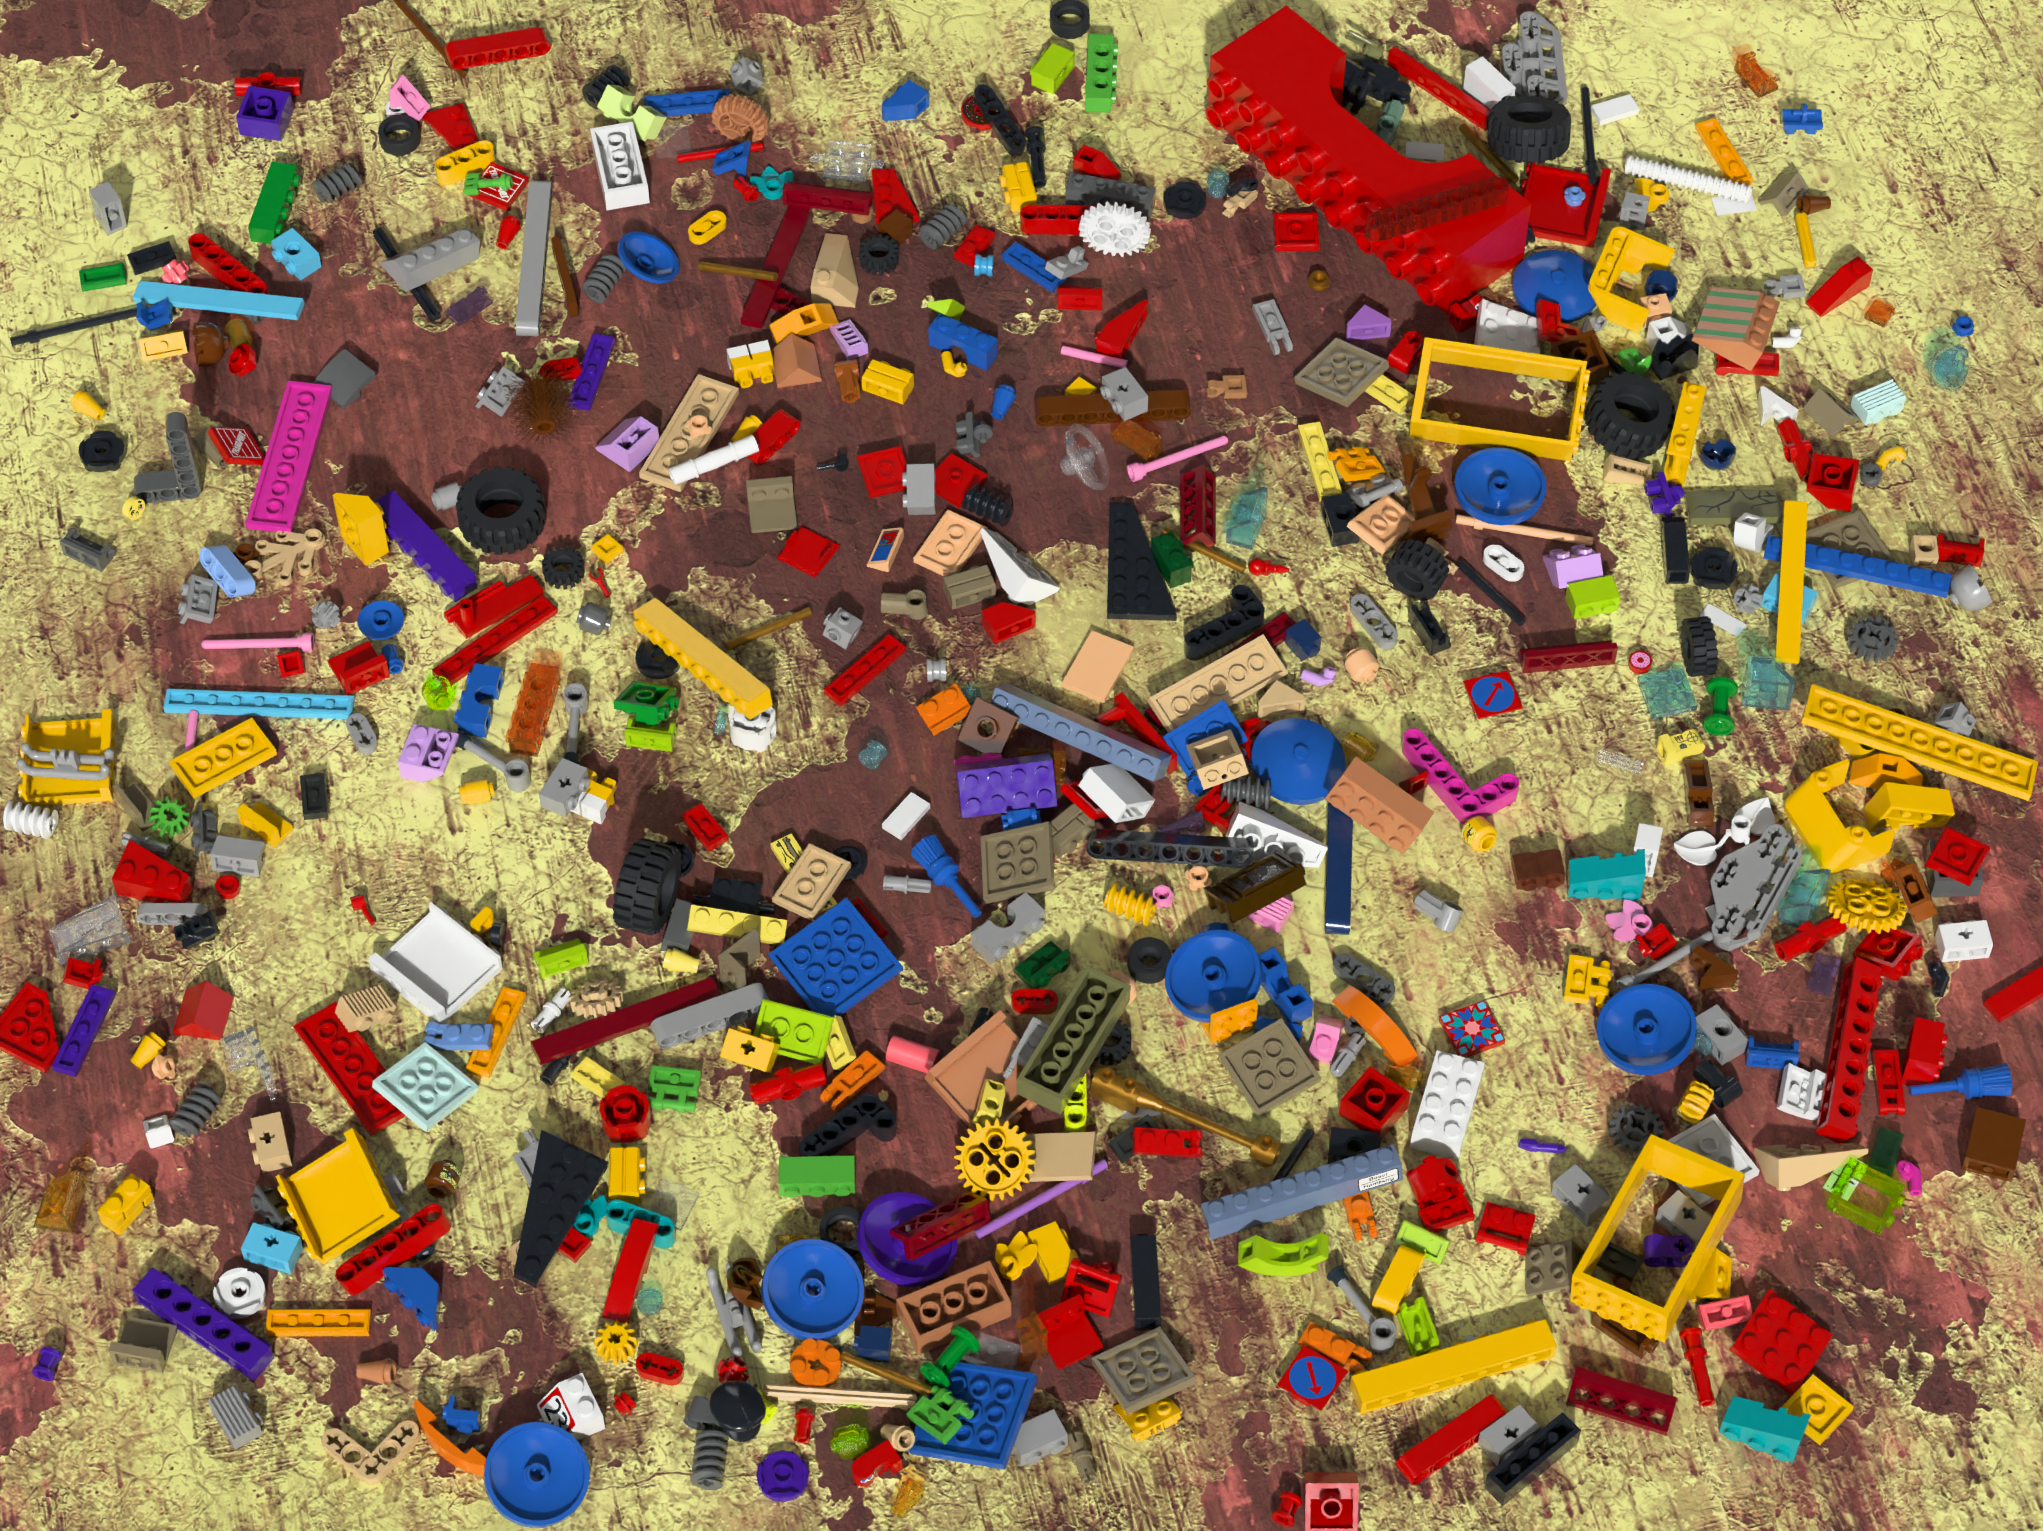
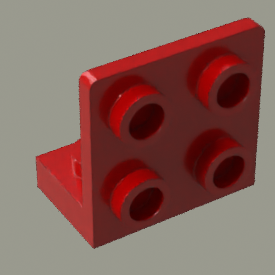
M370 642L363 643L327 661L346 695L356 693L390 677L387 660L383 654L377 655Z
M1081 1294L1034 1315V1330L1058 1370L1103 1349L1102 1342L1085 1315V1301Z

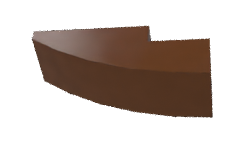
M1684 760V788L1688 825L1713 827L1715 811L1708 760Z

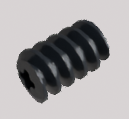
M610 65L600 75H597L595 79L583 86L582 94L589 106L599 109L597 106L608 84L619 85L622 88L630 85L628 76L621 68Z
M975 484L965 495L962 508H967L969 512H975L978 516L983 515L986 520L991 519L993 523H999L1002 527L1006 526L1013 513L1011 498H1007L1003 502L1004 496L1000 494L995 499V491H991L987 495L988 489L986 487L979 492L980 485Z

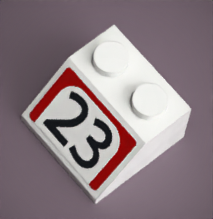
M583 1373L559 1382L537 1404L544 1423L556 1425L564 1429L577 1441L605 1429L603 1414Z

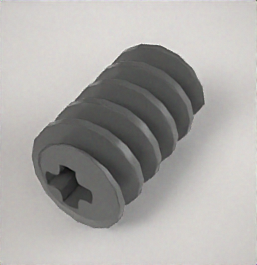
M349 163V165L343 164L341 168H336L334 173L329 172L327 177H320L319 181L314 180L312 186L322 203L325 202V199L329 203H333L332 195L340 199L339 191L347 195V187L354 191V183L361 187L362 181L355 166Z
M951 204L945 205L942 210L938 211L937 215H934L931 220H928L919 229L920 238L929 248L936 250L937 245L942 246L944 241H948L950 236H953L956 231L961 229V225H966L967 218L958 207Z
M610 254L602 256L587 280L583 283L582 288L585 295L593 302L603 304L606 297L610 295V291L614 289V285H617L618 279H621L626 268L620 258Z
M1247 776L1244 782H1242L1241 777H1238L1235 780L1232 779L1223 783L1220 801L1222 802L1224 797L1227 796L1228 803L1231 804L1234 798H1236L1238 805L1239 801L1243 802L1245 799L1248 805H1252L1253 801H1255L1256 808L1258 809L1265 803V809L1268 810L1272 787H1270L1268 779L1264 785H1261L1260 778H1257L1254 784H1252L1250 776Z
M198 1081L196 1087L191 1090V1095L186 1097L185 1103L181 1104L180 1110L175 1113L174 1118L169 1121V1124L174 1131L183 1136L191 1134L199 1136L200 1131L196 1126L204 1128L205 1123L201 1119L210 1120L211 1116L207 1111L214 1113L216 1107L212 1103L220 1105L222 1100L217 1096L212 1087Z
M715 1430L703 1431L697 1434L695 1437L696 1445L694 1446V1464L692 1465L693 1473L690 1476L693 1485L710 1491L722 1488L723 1483L719 1482V1480L724 1478V1473L721 1471L725 1469V1464L721 1461L726 1460L727 1457L724 1451L727 1450L728 1446L724 1442L729 1440L728 1434Z

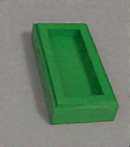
M123 263L79 270L82 292L126 285Z

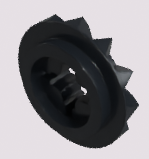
M843 846L832 853L847 861L850 858L852 865L843 878L845 881L851 878L856 880L859 875H864L867 867V858L862 850L853 846Z

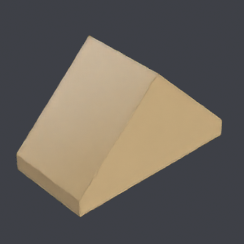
M1276 680L1258 701L1257 718L1262 719L1304 713L1305 696Z

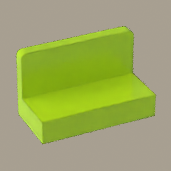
M574 939L533 953L542 979L589 964L584 943L581 944L580 939Z

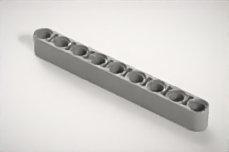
M529 181L516 315L517 336H540L553 197L552 181Z

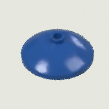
M629 232L620 239L617 246L620 260L625 268L637 278L649 283L664 284L671 282L679 272L678 258L673 250L659 238L644 232Z

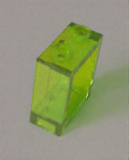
M1850 1157L1829 1196L1825 1208L1881 1236L1885 1227L1890 1229L1896 1217V1215L1892 1214L1895 1208L1900 1210L1906 1199V1196L1903 1195L1906 1185ZM1852 1179L1892 1198L1882 1218L1842 1199Z

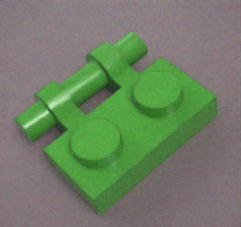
M652 1065L648 1092H656L657 1094L656 1097L647 1096L650 1107H655V1110L662 1111L664 1108L675 1109L679 1113H685L686 1111L695 1112L696 1102L687 1101L688 1096L698 1097L702 1077L701 1071ZM673 1094L679 1095L678 1100L666 1099L665 1095Z
M935 1385L931 1389V1394L934 1397L930 1400L923 1395L906 1415L909 1420L946 1445L962 1427L960 1420L957 1418L964 1416L967 1419H971L974 1411L969 1408V1404L964 1400H958L953 1397L951 1391ZM942 1405H948L951 1408L945 1411L941 1407Z

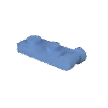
M428 1022L425 1028L427 1035L423 1038L422 1044L426 1042L436 1051L490 1050L494 1028L492 1024H438L436 1022ZM436 1036H442V1038L436 1039Z

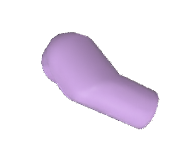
M1330 666L1326 667L1324 672L1319 674L1305 668L1300 679L1320 687L1333 683L1337 672L1335 668Z

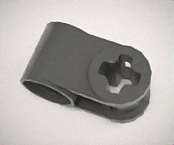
M694 1396L683 1422L695 1430H715L726 1433L711 1413L710 1400L702 1396Z

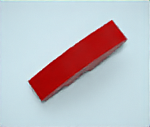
M637 1218L633 1219L616 1266L602 1318L613 1321L617 1319L621 1323L627 1322L629 1324L634 1301L638 1299L643 1276L647 1274L659 1224Z

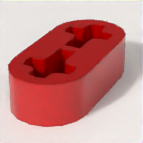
M1018 989L1012 994L1011 1005L1013 1010L1020 1014L1048 1015L1057 1010L1058 997L1054 991L1048 989ZM1020 998H1025V1004H1020ZM1045 999H1049V1005H1044Z
M650 1352L642 1353L636 1359L637 1374L644 1379L670 1386L677 1385L683 1380V1366L676 1359ZM651 1362L652 1366H649L647 1370L643 1369V1365ZM672 1368H675L676 1373H673L672 1376H668V1372H670Z

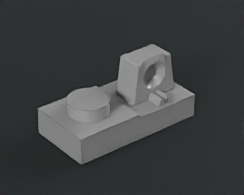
M1080 246L1071 248L1070 252L1066 255L1047 261L1045 269L1061 280L1087 270L1089 263L1083 260L1085 249Z

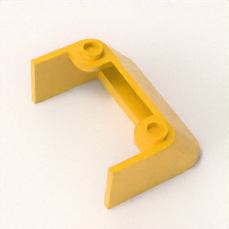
M1614 227L1609 234L1588 283V290L1601 314L1608 321L1639 334L1650 310L1612 294L1617 284L1616 281L1619 279L1622 270L1630 274H1637L1644 265L1655 270H1666L1676 249L1625 227Z
M1848 759L1814 771L1785 799L1783 807L1785 814L1818 866L1827 874H1837L1888 854L1895 835L1894 829L1872 837L1863 826L1853 825L1845 828L1823 793L1831 790L1833 787L1844 784L1850 764Z

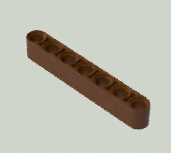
M1185 390L1145 391L1148 395V411L1126 421L1113 411L1111 403L1108 399L1105 400L1102 394L1044 396L1035 400L1036 423L1042 427L1183 420L1191 415L1189 393Z

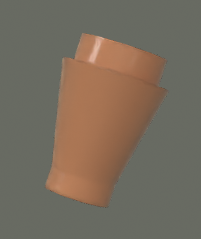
M389 1359L358 1363L356 1375L360 1379L388 1385L396 1380L397 1366L395 1362H391Z

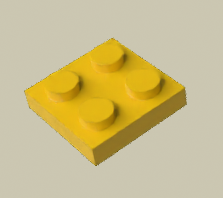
M1813 1374L1782 1408L1788 1409L1787 1414L1802 1417L1803 1413L1810 1414L1805 1434L1821 1445L1849 1416L1854 1406Z

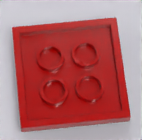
M1769 1289L1729 1350L1793 1396L1804 1382L1833 1334Z

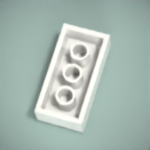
M633 121L590 128L592 149L606 209L612 210L650 203L648 184Z
M1439 1050L1436 1051L1413 1128L1410 1143L1411 1149L1445 1158L1452 1157L1453 1160L1459 1161L1483 1078L1484 1062Z

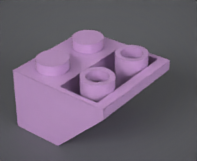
M641 416L625 419L595 449L630 472L652 452L659 440L658 427Z
M1584 544L1574 545L1571 547L1572 550L1563 551V549L1550 550V554L1543 555L1553 586L1559 589L1566 588L1569 583L1603 577L1600 553L1592 550L1590 547H1585Z
M413 724L398 760L401 778L424 783L444 775L459 734Z

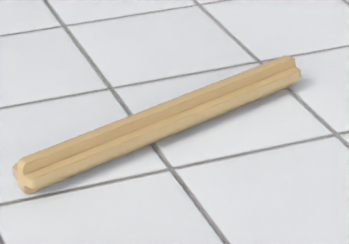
M764 1384L763 1397L771 1400L912 1408L918 1399L916 1393L781 1384Z

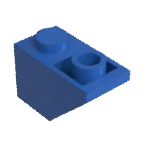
M908 80L903 86H899L890 98H886L881 106L882 119L884 121L916 119L929 107V91Z

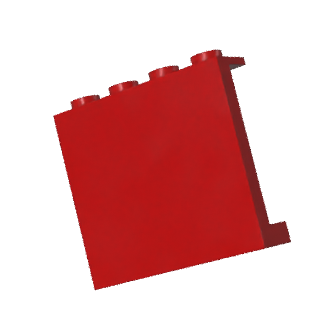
M1536 162L1528 164L1526 176L1529 177L1523 181L1522 192L1525 193L1522 196L1531 203L1528 226L1533 231L1535 237L1594 248L1609 186L1611 169L1603 168L1601 176H1597V183L1591 185L1588 182V174L1537 165ZM1573 186L1581 188L1582 192H1585L1586 195L1581 205L1576 207L1568 205L1564 198L1565 190Z

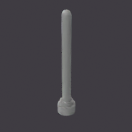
M1708 931L1634 976L1624 975L1616 981L1618 990L1621 991L1628 987L1639 985L1641 982L1690 954L1697 945L1703 946L1713 940L1712 932Z

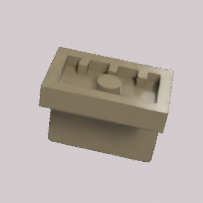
M792 476L746 480L752 533L797 528Z
M756 928L749 933H744L735 944L724 948L718 956L720 981L730 991L746 986V967L761 956L759 931Z
M1572 1239L1527 1249L1526 1294L1534 1296L1563 1289L1571 1294L1572 1275L1585 1251Z
M128 1317L120 1342L111 1341L108 1350L113 1364L163 1373L178 1330L177 1326Z

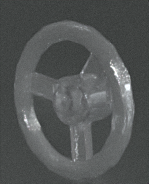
M1072 424L1065 434L1067 455L1060 461L1061 469L1067 476L1077 475L1091 489L1102 491L1108 486L1110 481V468L1105 450L1090 429L1082 424ZM1075 433H1080L1091 445L1088 448H1080L1074 439ZM1095 454L1102 469L1100 481L1092 468L1094 467Z

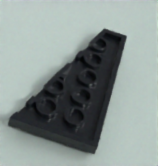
M1110 502L1107 619L1177 621L1175 609L1133 503Z
M541 1130L514 1269V1278L535 1288L539 1285L609 1164L608 1161Z

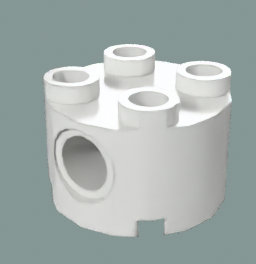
M734 706L730 707L728 721L732 743L745 750H756L758 752L766 750L776 737L777 731L776 713L772 706L751 720L744 714H739Z

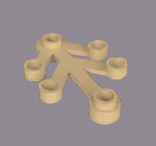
M314 528L307 530L304 534L277 531L275 538L278 544L259 540L255 543V549L259 552V555H266L269 552L278 554L261 563L250 560L244 564L245 569L250 573L254 581H257L261 578L263 572L284 562L282 571L278 574V580L280 585L288 586L293 581L291 573L299 553L305 551L303 560L298 563L299 573L301 575L312 573L311 562L315 550L324 546L325 536L320 530ZM289 541L297 542L294 546L285 545Z

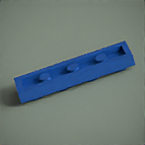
M730 89L645 96L644 101L645 106H651L666 117L710 113L713 111L716 102L723 95L728 96L730 94Z

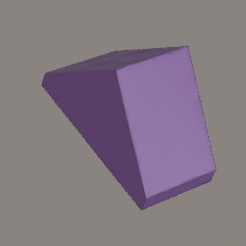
M1364 305L1347 323L1346 341L1390 337L1391 319Z

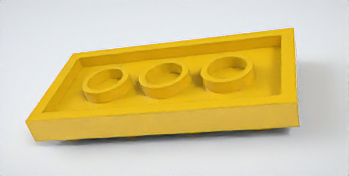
M250 718L170 760L169 765L193 799L276 756L277 752L253 718Z

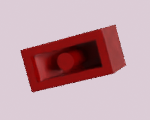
M1001 602L996 605H990L981 611L982 626L994 644L1036 627V613L1032 609Z

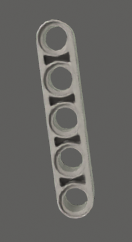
M754 983L661 1016L652 1021L650 1027L659 1048L668 1049L758 1017L762 1000H769L763 985L761 983Z

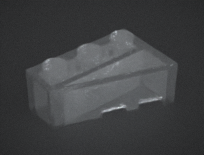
M116 894L48 929L60 965L66 964L69 957L81 959L131 943Z

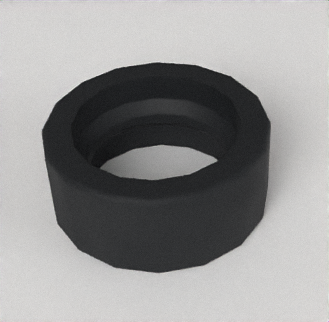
M1061 0L1052 6L1050 10V28L1055 35L1064 39H1076L1088 31L1090 13L1084 3L1079 0ZM1065 14H1073L1079 16L1082 20L1074 24H1066L1059 21L1058 18Z
M393 115L383 120L379 125V142L381 148L388 154L393 156L407 155L415 151L420 144L419 127L412 117ZM396 130H406L412 133L408 138L400 141H393L387 138L390 133Z
M845 1206L836 1207L828 1211L822 1217L819 1225L820 1240L839 1246L850 1256L859 1253L857 1237L850 1242L839 1243L829 1237L828 1231L833 1224L841 1221L852 1222L858 1227L862 1214L854 1208Z

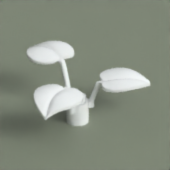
M1768 797L1758 799L1740 808L1732 819L1731 829L1726 830L1725 835L1717 845H1715V838L1711 834L1704 831H1695L1674 842L1675 850L1687 862L1702 866L1711 864L1716 860L1717 853L1715 850H1719L1729 836L1735 842H1744L1745 846L1748 845L1750 832L1753 835L1760 836L1768 826L1775 824V817ZM1772 873L1765 887L1773 889L1774 885L1771 884V881L1775 874Z

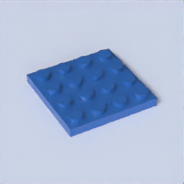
M847 897L768 954L770 960L812 1012L830 1017L834 1015L841 1016L904 970L899 961Z
M958 1362L947 1375L950 1381L947 1389L952 1392L953 1397L958 1400L962 1399L969 1404V1408L974 1411L973 1417L971 1419H967L964 1416L957 1418L960 1420L962 1427L946 1445L916 1425L913 1432L915 1442L908 1451L913 1455L1005 1470L1038 1378L1034 1373ZM942 1405L941 1408L948 1411L951 1407Z

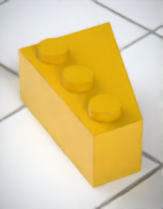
M1885 782L1864 807L1869 832L1876 831V827L1887 826L1894 830H1899V826L1913 825L1914 829L1944 827L1955 814L1949 790L1937 787H1922L1914 784H1898L1895 782Z

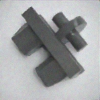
M972 411L966 413V420L956 422V430L959 437L966 436V438L956 440V446L960 454L971 452L974 458L981 457V443H986L987 439L992 437V428L986 425L984 421L980 423L975 421Z

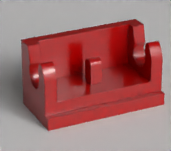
M1938 532V561L1961 565L1970 564L1971 566L1980 567L1984 556L1985 539L1980 538L1978 544L1944 540L1943 532Z

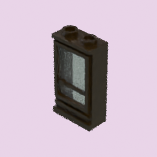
M1275 850L1274 853L1222 879L1221 883L1217 882L1213 887L1206 886L1204 891L1210 909L1217 908L1220 914H1223L1227 908L1230 921L1235 923L1307 885L1304 878L1306 873L1300 862H1296L1288 855Z

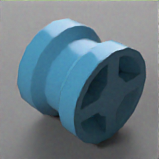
M980 254L975 255V276H980L981 274H986L988 277L993 276V255H988L987 257H982Z

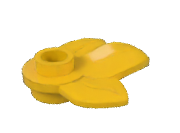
M1646 178L1634 179L1637 190L1632 193L1650 197L1647 212L1656 210L1659 204H1664L1668 201L1670 194L1665 185L1656 184L1653 180Z
M1022 1231L1016 1234L1008 1246L997 1244L995 1260L999 1264V1271L1002 1276L1009 1281L1019 1278L1023 1269L1030 1266L1035 1260L1038 1246L1036 1244H1029V1239Z

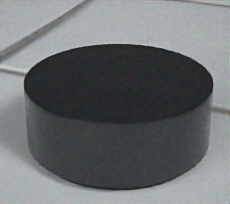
M494 922L490 932L491 944L503 947L506 938L505 923Z

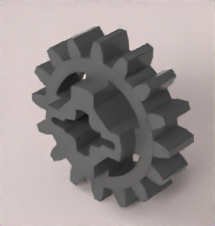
M1868 616L1867 621L1859 618L1858 623L1853 622L1847 635V645L1851 646L1850 652H1857L1858 659L1862 656L1865 657V662L1867 663L1870 659L1878 663L1879 658L1887 661L1888 656L1893 657L1898 647L1899 634L1894 633L1895 626L1888 627V620L1882 623L1880 622V617L1872 620V617Z
M1630 1103L1629 1109H1626L1623 1105L1620 1106L1619 1112L1615 1111L1609 1123V1137H1614L1613 1145L1621 1144V1152L1629 1149L1630 1155H1633L1634 1151H1638L1640 1155L1650 1137L1649 1130L1651 1128L1653 1131L1652 1135L1663 1138L1664 1131L1662 1129L1664 1123L1659 1121V1113L1652 1115L1653 1108L1649 1107L1647 1110H1644L1642 1103H1640L1638 1108H1635L1633 1103ZM1622 1122L1624 1123L1623 1130L1620 1129V1124Z

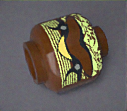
M450 1160L435 1161L427 1172L424 1184L430 1195L436 1198H445L455 1193L461 1179V1173L456 1164Z

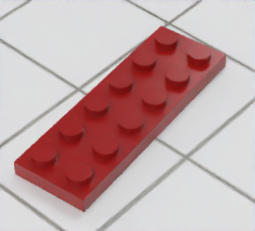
M335 1001L297 1023L293 1028L371 1137L406 1115L372 1088L373 1080L386 1070L358 1031L348 1032V1029L345 1028L343 1022L335 1014L337 1007Z

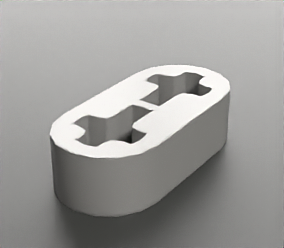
M360 713L350 715L346 719V727L354 745L360 753L372 754L376 751L378 743L368 720ZM358 723V725H361V730L358 731L357 727L353 724ZM365 737L370 744L366 745V743H363L362 738Z

